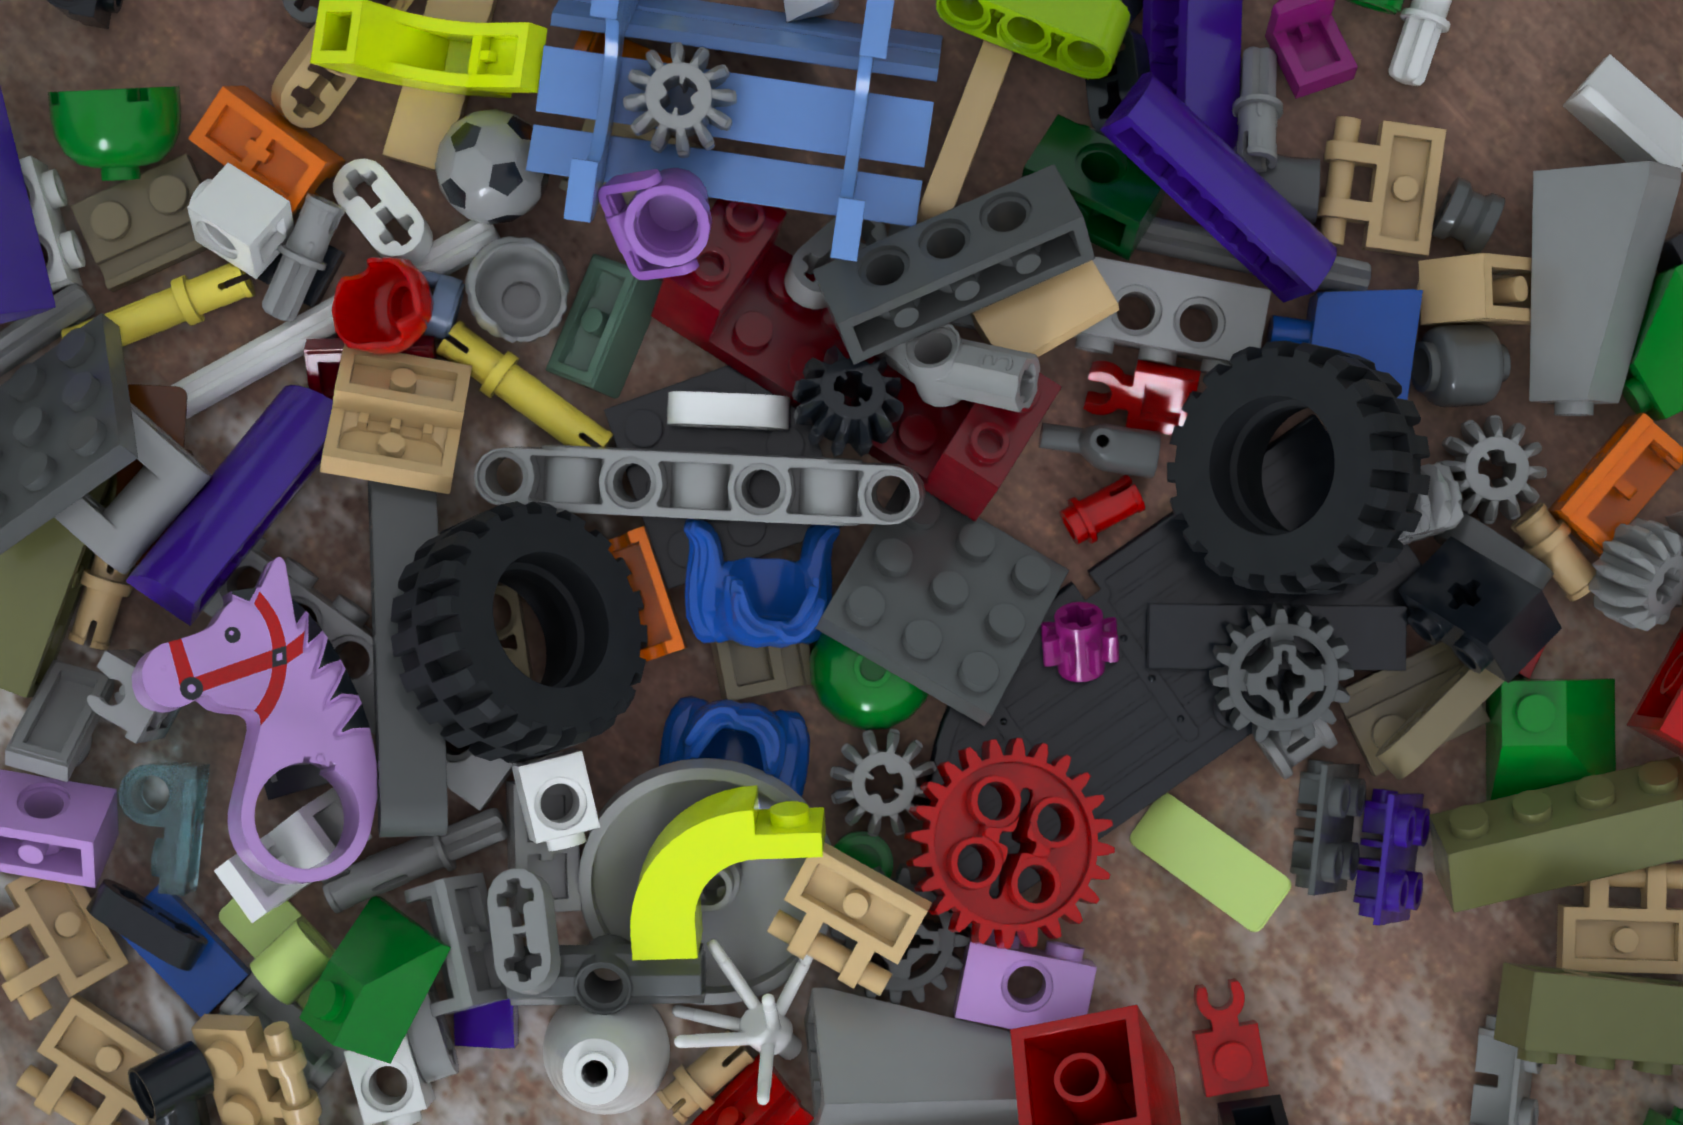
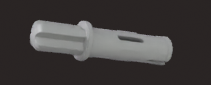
M490 808L447 827V835L418 836L368 856L366 859L350 865L341 873L321 880L324 884L322 888L331 909L338 914L355 904L403 886L436 870L446 868L448 871H453L457 868V859L505 840L508 837L506 823L497 808Z

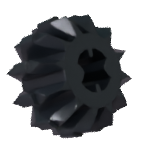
M834 344L831 348L827 349L824 362L813 357L808 360L802 372L805 379L796 381L792 397L793 400L800 403L794 413L795 424L813 425L808 436L810 446L820 443L824 438L833 441L831 450L834 458L842 455L847 443H850L858 455L862 457L869 453L872 447V440L883 444L890 439L894 431L891 423L900 420L904 406L903 402L895 398L902 388L901 378L883 377L888 365L886 357L876 359L871 364L861 361L853 365L851 358H845ZM844 396L852 398V406L844 404Z

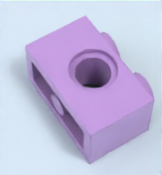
M0 769V872L96 888L119 835L117 789L72 781L65 782L54 778Z
M994 930L984 944L972 943L971 936L968 935L970 938L969 945L965 946L962 960L964 965L960 970L953 1005L955 1018L1015 1029L1088 1014L1097 967L1092 960L1083 958L1084 948L1049 940L1046 942L1045 951L1020 946L1021 941L1015 933L1011 948L1002 949L997 948ZM1023 966L1034 967L1043 976L1040 990L1030 998H1018L1008 991L1010 975L1013 971Z

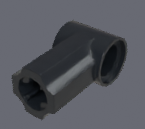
M186 1041L129 1068L128 1080L132 1093L140 1109L148 1118L149 1125H211L205 1097L213 1093L214 1080L206 1059L192 1041Z

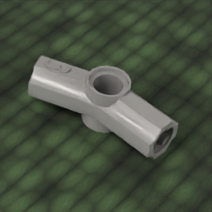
M949 323L875 355L877 358L886 357V362L891 368L915 384L920 398L925 403L935 407H947L957 404L961 400L1020 412L1023 408H1030L1038 391L1037 383L1041 367L1036 354L961 339L959 332Z

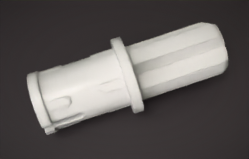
M1412 0L1409 8H1403L1400 18L1404 21V25L1388 69L1389 75L1396 81L1411 86H1420L1425 81L1440 34L1449 31L1451 24L1446 20L1452 0Z

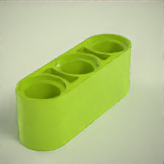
M936 0V10L939 16L955 29L1085 79H1100L1107 76L1111 71L1130 24L1131 16L1128 8L1121 0Z

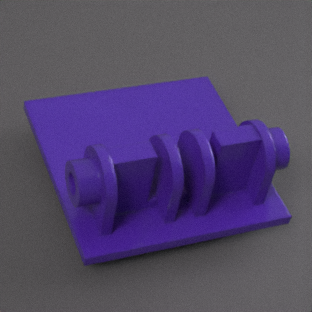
M1373 788L1372 800H1365L1362 832L1383 835V840L1360 838V845L1382 848L1381 859L1359 857L1358 864L1380 867L1379 872L1361 869L1357 871L1353 902L1359 903L1358 915L1374 918L1373 925L1380 926L1410 920V911L1417 910L1420 906L1423 893L1422 872L1415 871L1418 846L1424 847L1426 845L1430 832V810L1423 808L1424 794H1398V791Z

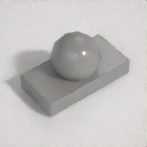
M53 660L5 749V765L68 782L75 767L79 766L88 757L93 740L92 733L101 718L89 706L87 696H101L108 703L114 692V679H109L100 672Z

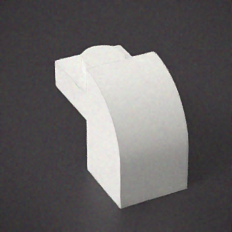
M331 788L297 810L271 832L260 838L267 851L277 860L295 868L309 869L324 861L337 846L343 831L344 813L337 792L334 788ZM371 834L369 835L368 841L373 838ZM238 854L229 858L214 870L251 923H254L274 908L279 907L313 883L282 884L267 880L253 872L241 860Z

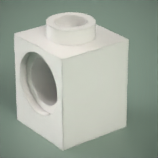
M227 163L213 179L204 180L196 188L187 207L195 241L255 279L280 254L277 250L280 243L286 244L294 229L290 201L230 163Z
M573 748L525 762L511 764L529 840L536 844L546 842L548 851H556L585 843L586 837L584 832L600 828L581 750ZM554 784H565L570 789L573 797L570 811L560 819H547L541 810V797L543 793Z
M407 1033L391 1064L349 1050L344 1051L364 1125H372L382 1121L384 1125H412L422 1120L420 1111L427 1109L435 1100L431 1082L426 1083L422 1078ZM392 1066L399 1069L407 1080L406 1093L399 1097L384 1094L376 1081L379 1068Z

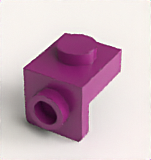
M1279 0L1272 7L1265 38L1270 48L1277 54V62L1295 99L1347 82L1355 77L1358 66L1332 16L1336 0Z

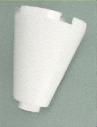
M627 1004L617 1013L609 1015L594 1014L583 1008L582 1005H562L552 1017L545 1033L543 1042L544 1066L554 1088L572 1105L595 1114L622 1113L644 1103L660 1086L670 1060L669 1037L660 1013L651 1004ZM592 1060L602 1062L606 1068L596 1065Z

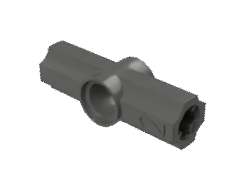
M608 934L596 937L588 945H559L560 973L556 982L547 991L537 995H529L506 987L507 998L510 999L511 1005H582L586 1010L600 1015L617 1013L627 1004L704 1003L707 973L706 952L704 951L703 943H701L698 958L632 961L631 942L621 936ZM524 946V959L515 962L514 970L526 975L528 980H531V969L541 966L542 958L530 953L527 946ZM600 968L610 969L616 972L620 979L613 981L604 980L598 977L593 970Z

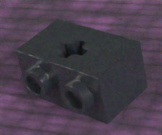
M1452 536L1398 589L1412 613L1407 618V621L1421 638L1432 645H1437L1439 641L1444 642L1452 648L1458 659L1472 671L1480 674L1484 669H1487L1507 683L1562 629L1540 588Z

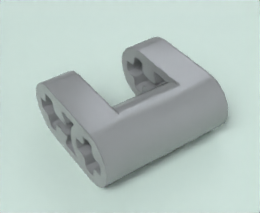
M132 403L130 404L138 453L137 459L144 466L106 509L87 493L54 517L104 562L125 575L212 477L210 472Z

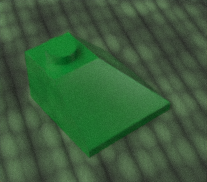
M1683 263L1654 276L1622 390L1626 402L1636 414L1644 412L1654 421L1667 419L1683 411Z
M1512 679L1509 683L1504 681L1486 699V713L1490 719V722L1486 723V801L1519 794L1527 790H1537L1571 782L1591 775L1616 771L1615 679Z
M374 896L370 898L328 961L319 981L312 988L308 1002L299 1018L333 1046L391 1064L451 947L384 898Z

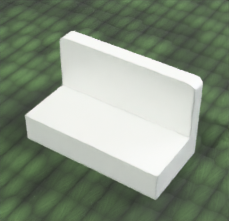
M1611 54L1608 55L1563 104V107L1625 162L1653 161L1681 168L1682 173L1683 118Z

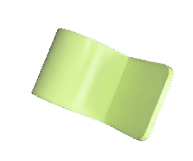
M1165 793L1153 802L1130 835V842L1133 846L1251 932H1258L1264 927L1291 889V881L1288 877L1169 793Z
M233 898L219 912V920L255 958L250 963L253 974L280 1002L290 1005L296 1001L304 1009L312 988L319 981L328 961L336 951L335 948L289 900L274 908L254 923H251Z

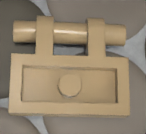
M1348 116L1336 117L1333 140L1326 141L1324 162L1330 164L1325 197H1319L1317 218L1322 220L1320 232L1335 246L1341 247L1344 246L1347 223L1365 224L1362 250L1426 258L1429 256L1447 129L1383 120L1379 124L1376 145L1358 143L1361 119ZM1355 166L1373 168L1368 202L1350 199Z
M824 842L823 857L806 858L784 898V901L806 912L802 922L779 909L767 932L789 944L786 951L804 960L805 956L808 955L840 973L837 980L854 989L859 984L880 996L893 973L870 961L873 954L876 952L898 965L932 902ZM825 923L857 941L858 943L852 951L819 932L822 925Z
M1664 863L1571 885L1583 887V905L1558 904L1556 968L1594 972L1683 974V908L1666 907L1667 889H1683V864ZM1609 887L1639 888L1641 892V906H1609Z
M22 876L5 886L4 889L16 909L0 918V971L6 980L1 986L10 1002L18 1000L29 1021L52 1008L40 987L43 983L57 977L68 998L129 963L108 926L98 921L87 911L86 907L91 901V897L84 886ZM25 927L28 928L45 957V960L31 968L28 967L11 938L13 934Z
M79 994L73 996L37 1050V1052L58 1066L50 1077L31 1064L24 1071L16 1086L36 1098L34 1106L49 1116L57 1112L75 1125H123L118 1120L124 1109L145 1121L148 1118L140 1109L132 1093L128 1080V1070L165 1051ZM76 1078L106 1096L99 1108L70 1090Z
M204 1014L194 1024L191 1030L196 1045L202 1052L214 1080V1091L212 1094L222 1125H320L318 1118L322 1114V1107L319 1097L314 1089L308 1087L303 1071L307 1065L306 1055L302 1043L293 1039L289 1023L285 1021L274 1022L268 1025L263 1032L259 1016Z

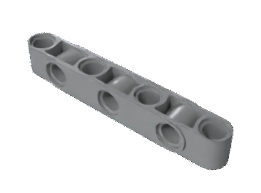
M570 445L515 446L492 449L487 452L476 464L474 473L475 486L484 499L495 505L515 501L526 505L536 501L557 508L556 512L567 510L571 513L812 525L857 526L860 524H899L918 513L923 506L926 495L924 482L921 477L908 466L889 463L862 462L860 459ZM506 458L517 462L523 474L522 484L513 494L502 489L497 480L498 466ZM632 464L642 466L650 476V490L641 500L633 499L623 488V474ZM760 469L771 472L779 481V497L770 506L758 504L750 494V479ZM887 476L900 477L910 489L909 504L901 512L888 511L878 501V485Z

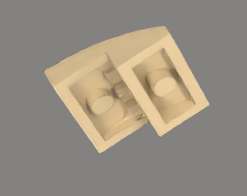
M1091 260L977 310L970 315L976 331L985 344L1032 353L1039 357L1119 311V306L1107 283Z
M344 343L322 453L320 472L450 494L472 366L404 353L389 355L373 354L348 348Z

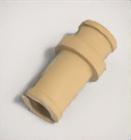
M1538 503L1520 515L1510 528L1524 541L1523 550L1551 569L1554 573L1553 579L1566 593L1568 600L1576 601L1590 592L1589 583L1596 575V569L1568 536L1572 529L1562 519L1555 520L1547 510L1548 507L1544 503Z
M95 554L91 569H84L80 579V583L85 588L72 631H69V640L84 645L91 623L95 620L97 625L90 648L109 649V640L122 598L130 597L133 588L126 582L131 569L126 575L115 569H111L106 562Z
M745 1046L710 1047L688 1068L681 1064L672 1072L675 1079L656 1094L668 1110L672 1109L674 1111L672 1113L673 1116L681 1124H684L700 1107L706 1111L713 1105L715 1100L712 1096L744 1067L754 1062L755 1059Z

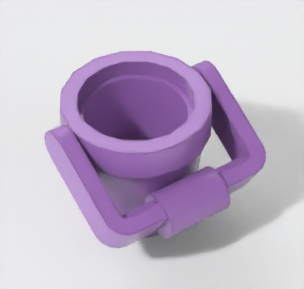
M669 168L662 171L652 169L616 175L599 188L597 195L605 213V219L619 251L623 254L626 264L635 278L639 280H652L681 276L691 273L699 267L696 257L707 245L712 226L707 189L699 177L689 170L680 168ZM637 190L629 204L626 205L622 193Z

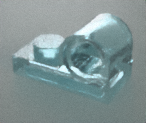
M170 761L153 762L130 770L121 781L118 795L119 804L124 814L139 824L165 827L164 839H156L151 857V874L154 877H160L158 893L184 896L197 890L210 764ZM151 775L161 778L169 789V799L162 810L151 808L143 798L142 789L144 783Z

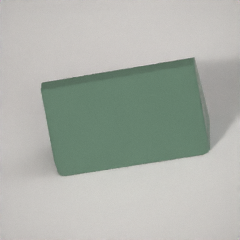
M593 254L545 370L608 397L618 398L652 319L651 314L662 281L658 279L639 280L631 274L627 265Z

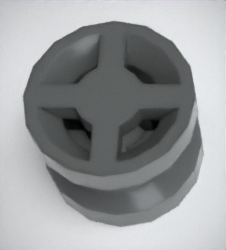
M1457 177L1446 193L1434 218L1432 236L1440 240L1452 237L1462 242L1466 252L1471 254L1481 253L1498 223L1505 205V198L1495 193L1484 196L1473 191L1469 181Z

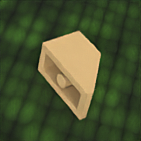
M1478 253L1418 261L1419 282L1416 290H1423L1420 308L1421 325H1531L1532 258Z

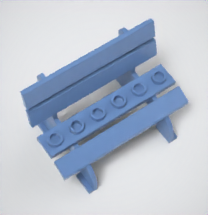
M558 0L552 11L550 26L604 33L605 49L604 54L544 45L536 111L596 120L594 132L533 124L526 171L569 177L564 219L591 223L599 205L598 190L603 186L604 182H608L612 177L658 169L659 171L669 168L689 170L700 178L710 198L836 216L830 258L857 262L863 220L910 227L916 225L923 181L858 171L859 159L925 167L934 106L932 101L870 93L872 73L937 82L943 36L891 28L895 0H867L864 24L818 17L787 22L784 12L701 0ZM624 37L666 43L681 42L682 45L858 70L855 90L729 72L730 76L726 81L715 89L736 91L737 103L727 107H715V109L729 116L732 119V126L729 131L720 130L711 124H708L706 127L712 137L846 156L844 169L718 150H706L697 147H690L689 157L680 158L677 154L676 144L668 143L661 153H657L652 150L650 146L651 141L612 135L613 122L631 125L636 118L646 112L629 111L623 105V98L625 96L645 93L644 90L635 87L629 81L628 75L632 69L640 70L649 76H652L654 73L647 60L622 57ZM705 69L703 73H706L711 69ZM681 85L671 88L667 92L671 103L665 110L672 114L674 108L677 107L680 115L689 113L693 110L690 98L696 91L688 87L687 92L683 93Z

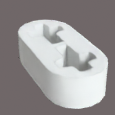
M364 158L353 160L345 164L338 171L333 182V194L338 204L346 209L345 213L382 258L391 257L410 260L414 266L422 262L430 253L433 245V233L424 217L386 170L376 161ZM364 181L372 187V190L381 201L372 209L355 190ZM393 218L397 220L403 229L408 231L412 238L403 246L394 240L393 235L385 226Z
M693 391L668 392L667 425L746 430H789L790 397Z

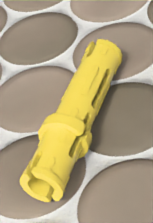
M227 263L192 279H188L186 275L172 279L170 288L153 293L104 315L119 326L122 347L183 322H187L190 326L203 322L205 320V313L246 297L251 298L255 296V289L251 279L228 288L225 287V282L246 274L233 264ZM92 319L84 321L75 326H68L67 328L62 329V339L71 330L81 328Z
M461 320L452 327L448 334L468 347V353H465L445 338L439 345L436 354L440 357L443 356L450 362L472 366L471 377L482 384L479 391L489 398H492L494 394L563 445L591 446L581 438L583 433L602 447H606L614 434L610 430H606L544 385L539 379L517 365L520 358L510 351H507L505 355L487 343L486 340L465 326V323Z

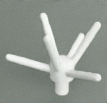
M715 939L709 940L707 949L748 1010L745 1011L741 1018L698 1008L675 1005L672 1008V1014L675 1017L737 1031L679 1035L674 1039L675 1046L678 1048L750 1045L760 1053L757 1102L761 1105H766L770 1100L774 1055L778 1054L785 1060H791L798 1056L802 1048L801 1040L793 1034L792 1023L785 1015L810 968L813 958L808 955L805 956L804 960L799 958L776 1003L774 996L770 993L763 995L761 1003L719 942Z

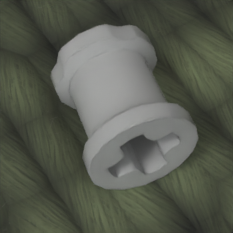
M1305 698L1298 707L1305 704L1308 701V699ZM1318 718L1312 722L1315 729V738L1311 740L1299 728L1292 730L1289 745L1282 746L1276 731L1273 730L1269 731L1268 736L1262 743L1257 742L1264 755L1284 780L1293 775L1292 767L1323 746L1331 749L1338 744L1332 730L1322 719Z

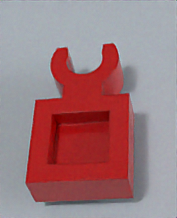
M1138 360L1135 374L1132 376L1124 374L1122 369L1112 362L1094 361L1089 371L1088 380L1105 383L1111 391L1108 393L1088 391L1083 409L1095 415H1107L1117 409L1127 410L1126 427L1158 431L1161 434L1172 435L1174 425L1183 426L1188 413L1184 412L1182 407L1192 391L1198 392L1201 371Z
M1235 978L1228 979L1230 998L1221 1007H1214L1209 1004L1208 993L1203 984L1195 985L1194 988L1195 1005L1209 1019L1210 1028L1192 1031L1203 1093L1206 1097L1269 1086L1258 1023L1255 1020L1238 1021V1015L1245 1003V994L1241 984Z

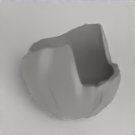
M507 236L493 240L477 253L469 265L465 279V290L468 294L470 311L483 330H487L491 335L503 338L510 343H515L516 341L519 343H530L536 341L538 337L549 335L551 329L559 326L562 321V315L567 311V296L570 290V282L567 276V269L555 251L529 237Z

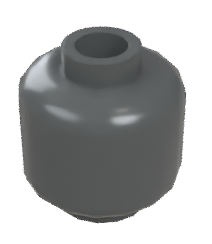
M1436 325L1427 330L1421 341L1415 344L1411 380L1415 389L1418 392H1422L1432 405L1444 408L1481 406L1492 401L1498 394L1502 382L1508 379L1511 370V358L1507 347L1500 343L1497 334L1488 325Z

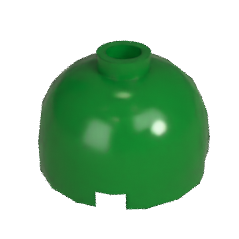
M179 86L48 92L50 120L56 141L64 154L78 165L100 168L101 181L141 179L140 166L161 161L173 149L180 133L181 100Z
M822 633L814 643L809 657L810 683L821 706L839 722L860 730L889 729L910 719L927 701L928 693L826 634Z

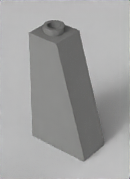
M1640 161L1533 171L1529 401L1554 404L1555 416H1593L1594 404L1619 403L1681 184V168L1653 161Z
M812 988L804 1023L815 1125H1019L1010 1031L830 988Z

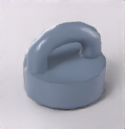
M423 271L421 273L428 280L430 288L435 289L432 296L434 301L432 319L427 325L424 334L441 340L450 338L451 335L448 332L456 323L465 292L464 280L445 274Z

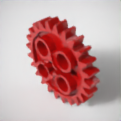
M1022 738L1009 739L1004 755L996 739L984 741L982 745V760L971 747L959 750V760L962 769L960 770L948 761L940 763L937 768L945 783L943 785L930 781L922 783L920 788L931 800L929 806H913L909 810L915 818L924 822L922 830L908 832L904 836V839L920 844L922 850L921 854L908 859L906 865L914 868L925 867L927 876L914 887L915 891L927 892L935 890L938 896L928 911L931 915H939L951 909L953 915L948 930L951 932H961L972 923L971 941L975 944H984L993 930L997 948L1002 949L1011 948L1016 932L1024 947L1037 946L1038 927L1049 939L1062 937L1058 918L1061 917L1070 924H1080L1083 919L1075 904L1078 901L1086 904H1097L1100 899L1088 885L1091 880H1108L1111 875L1105 869L1096 865L1097 856L1115 853V847L1098 842L1097 834L1113 826L1112 820L1094 819L1092 813L1105 800L1104 796L1093 795L1085 797L1081 792L1091 777L1088 772L1079 773L1070 778L1066 775L1071 761L1069 755L1058 756L1050 764L1047 763L1048 744L1045 743L1035 744L1028 756H1026ZM986 784L996 788L1002 799L1001 811L993 820L982 814L977 803L978 794ZM1026 788L1030 792L1028 804L1023 807L1019 815L1021 807L1020 793L1022 789ZM1045 806L1053 808L1061 821L1060 831L1052 841L1043 837L1037 825L1038 815ZM1012 832V840L1020 844L1018 853L1008 854V847L999 843L1001 833ZM967 845L979 852L983 862L982 871L972 882L961 875L957 865L958 856ZM1028 866L1038 873L1042 883L1038 897L1032 902L1025 900L1018 889V878L1021 872ZM1000 873L998 885L1000 892L993 899L989 894L991 884Z

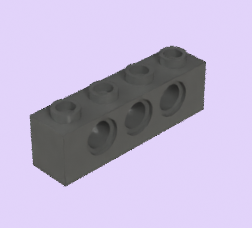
M1055 164L859 249L857 262L836 259L812 271L831 318L853 365L1094 260L1095 256L1084 217Z

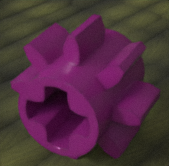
M1088 602L1065 604L1055 612V622L1041 623L1044 666L1051 667L1057 665L1058 673L1066 680L1073 682L1092 681L1104 673L1105 662L1119 661L1117 620L1115 617L1103 619L1102 610L1094 604Z

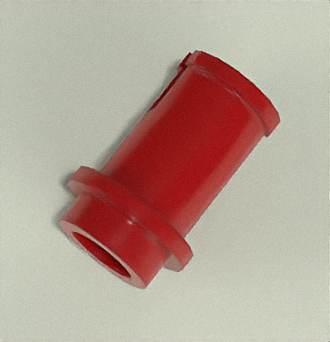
M1128 475L1121 476L1119 480L1080 501L1076 497L1067 500L1068 507L1059 511L1067 532L1077 545L1086 540L1090 544L1097 542L1098 533L1137 512L1141 513L1145 510L1143 498L1135 484L1130 486L1132 479Z

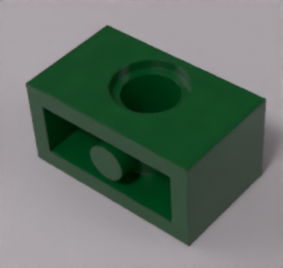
M1058 114L1025 164L1022 177L1055 164L1084 217L1090 242L1129 261L1160 210L1166 192L1107 137L1099 134L1095 129L1087 125L1078 124Z

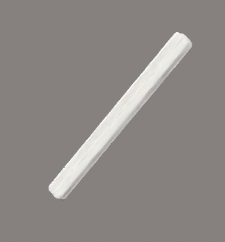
M470 220L434 240L430 253L422 262L416 264L415 267L420 272L429 271L450 275L470 264L484 246L489 245L493 240L500 239V236L494 225ZM334 296L301 313L294 321L281 324L172 384L171 386L181 387L187 392L186 419L303 356L306 339H333L337 337L331 311Z

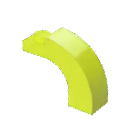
M319 0L310 63L338 72L400 86L470 96L511 98L512 93H538L543 48L546 44L548 28L530 22L475 23L438 19L401 11L369 0Z
M758 785L728 789L710 795L678 814L658 835L642 866L630 920L632 961L698 958L703 933L700 894L706 884L721 870L742 861L823 857L826 833L824 807L809 808L803 802L785 801L774 804L770 809H759Z

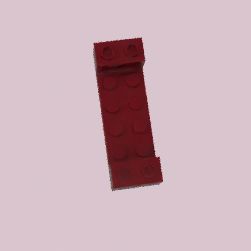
M717 199L710 210L712 226L707 245L696 257L699 267L686 275L663 279L651 317L774 395L790 397V405L797 408L800 403L793 400L792 391L796 381L805 379L802 372L808 360L813 357L824 362L827 349L831 348L834 344L845 358H850L827 307L822 309L802 307L793 301L786 292L784 277L793 256L776 246L775 241L787 212L779 207ZM805 274L810 281L814 282L816 280L814 274ZM873 356L864 361L871 364L873 361L879 358ZM887 365L883 377L901 378L902 388L895 398L903 402L904 410L900 420L891 423L894 431L890 439L883 444L872 440V447L868 454L881 463L900 464L910 467L919 474L927 492L971 520L976 521L1000 488L1062 386L1039 372L1038 391L1029 409L1023 408L1020 412L961 400L957 404L947 407H935L925 403L920 398L914 383ZM844 396V404L852 406V398Z

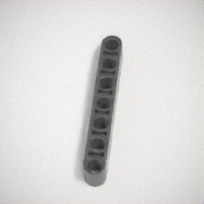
M368 480L379 837L447 835L448 796L446 740L440 735L443 727L438 722L429 725L416 709L421 703L414 691L408 693L405 691L399 674L405 672L401 657H393L391 636L398 633V623L391 622L393 598L404 594L403 591L398 589V580L405 566L414 562L415 552L427 540L438 536L437 492Z

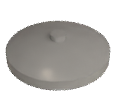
M716 758L680 760L661 765L637 776L617 791L598 814L600 828L589 831L583 849L578 875V890L581 895V910L592 938L595 939L598 936L611 934L621 936L631 942L630 920L632 905L646 856L663 829L678 814L692 804L724 790L758 785L759 809H770L774 804L785 801H798L805 804L807 802L778 778L750 765ZM825 833V842L831 845L829 837ZM806 858L755 859L738 862L721 870L706 884L700 894L703 924L701 943H703L704 951L706 952V996L704 1003L690 1004L723 1005L743 1001L707 949V943L712 939L719 942L757 997L787 982L799 958L786 951L789 944L769 934L767 930L779 909L801 922L806 915V912L784 901ZM824 923L819 932L826 935L830 926Z

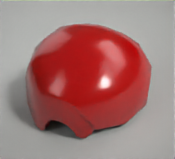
M370 257L366 260L369 267L365 271L353 276H344L337 284L331 310L335 332L348 348L379 355L400 353L419 340L432 319L434 301L429 282L410 260L383 257L382 259Z

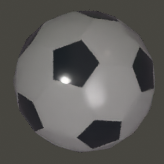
M490 109L470 113L451 126L439 144L435 171L440 191L454 209L470 220L493 225L512 222L535 207L547 188L549 174L526 171L533 130L531 124L516 114L498 109Z

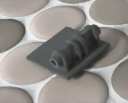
M1308 759L1307 771H1300L1298 803L1317 805V811L1296 809V816L1314 818L1316 821L1315 829L1294 828V835L1311 837L1314 840L1313 843L1304 841L1293 842L1290 873L1296 874L1295 886L1308 888V895L1315 896L1346 891L1347 881H1353L1356 877L1360 850L1359 844L1352 842L1354 816L1360 817L1362 815L1366 800L1365 779L1358 778L1360 764H1334L1331 761Z

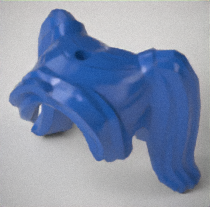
M687 519L685 521L683 530L689 540L685 578L686 618L696 638L702 643H722L733 640L754 648L766 646L784 648L797 643L811 644L819 639L822 632L815 628L832 600L831 557L833 543L840 534L839 526L811 525L805 533L798 561L780 558L760 559L746 557L724 562L721 542L713 527L700 519Z
M687 696L679 699L667 717L661 741L659 766L680 760L698 758L735 761L750 765L778 778L802 797L809 765L810 736L804 718L796 710L780 709L770 711L766 707L755 703H738L728 699L708 702L705 699Z

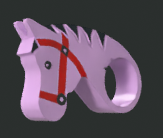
M277 557L265 565L255 588L234 590L222 596L223 607L213 615L208 626L203 631L163 643L150 650L139 659L131 677L132 688L137 701L148 710L161 713L171 712L196 701L209 711L237 715L245 720L247 731L228 809V831L231 842L241 860L259 876L276 883L303 884L325 880L341 873L363 851L369 839L377 802V761L370 726L362 702L349 674L320 626L303 607L291 598L286 564L283 558ZM303 762L320 768L319 775L325 778L337 792L344 813L343 831L337 846L324 861L309 869L289 866L272 856L262 844L255 825L256 801L264 784L279 770Z

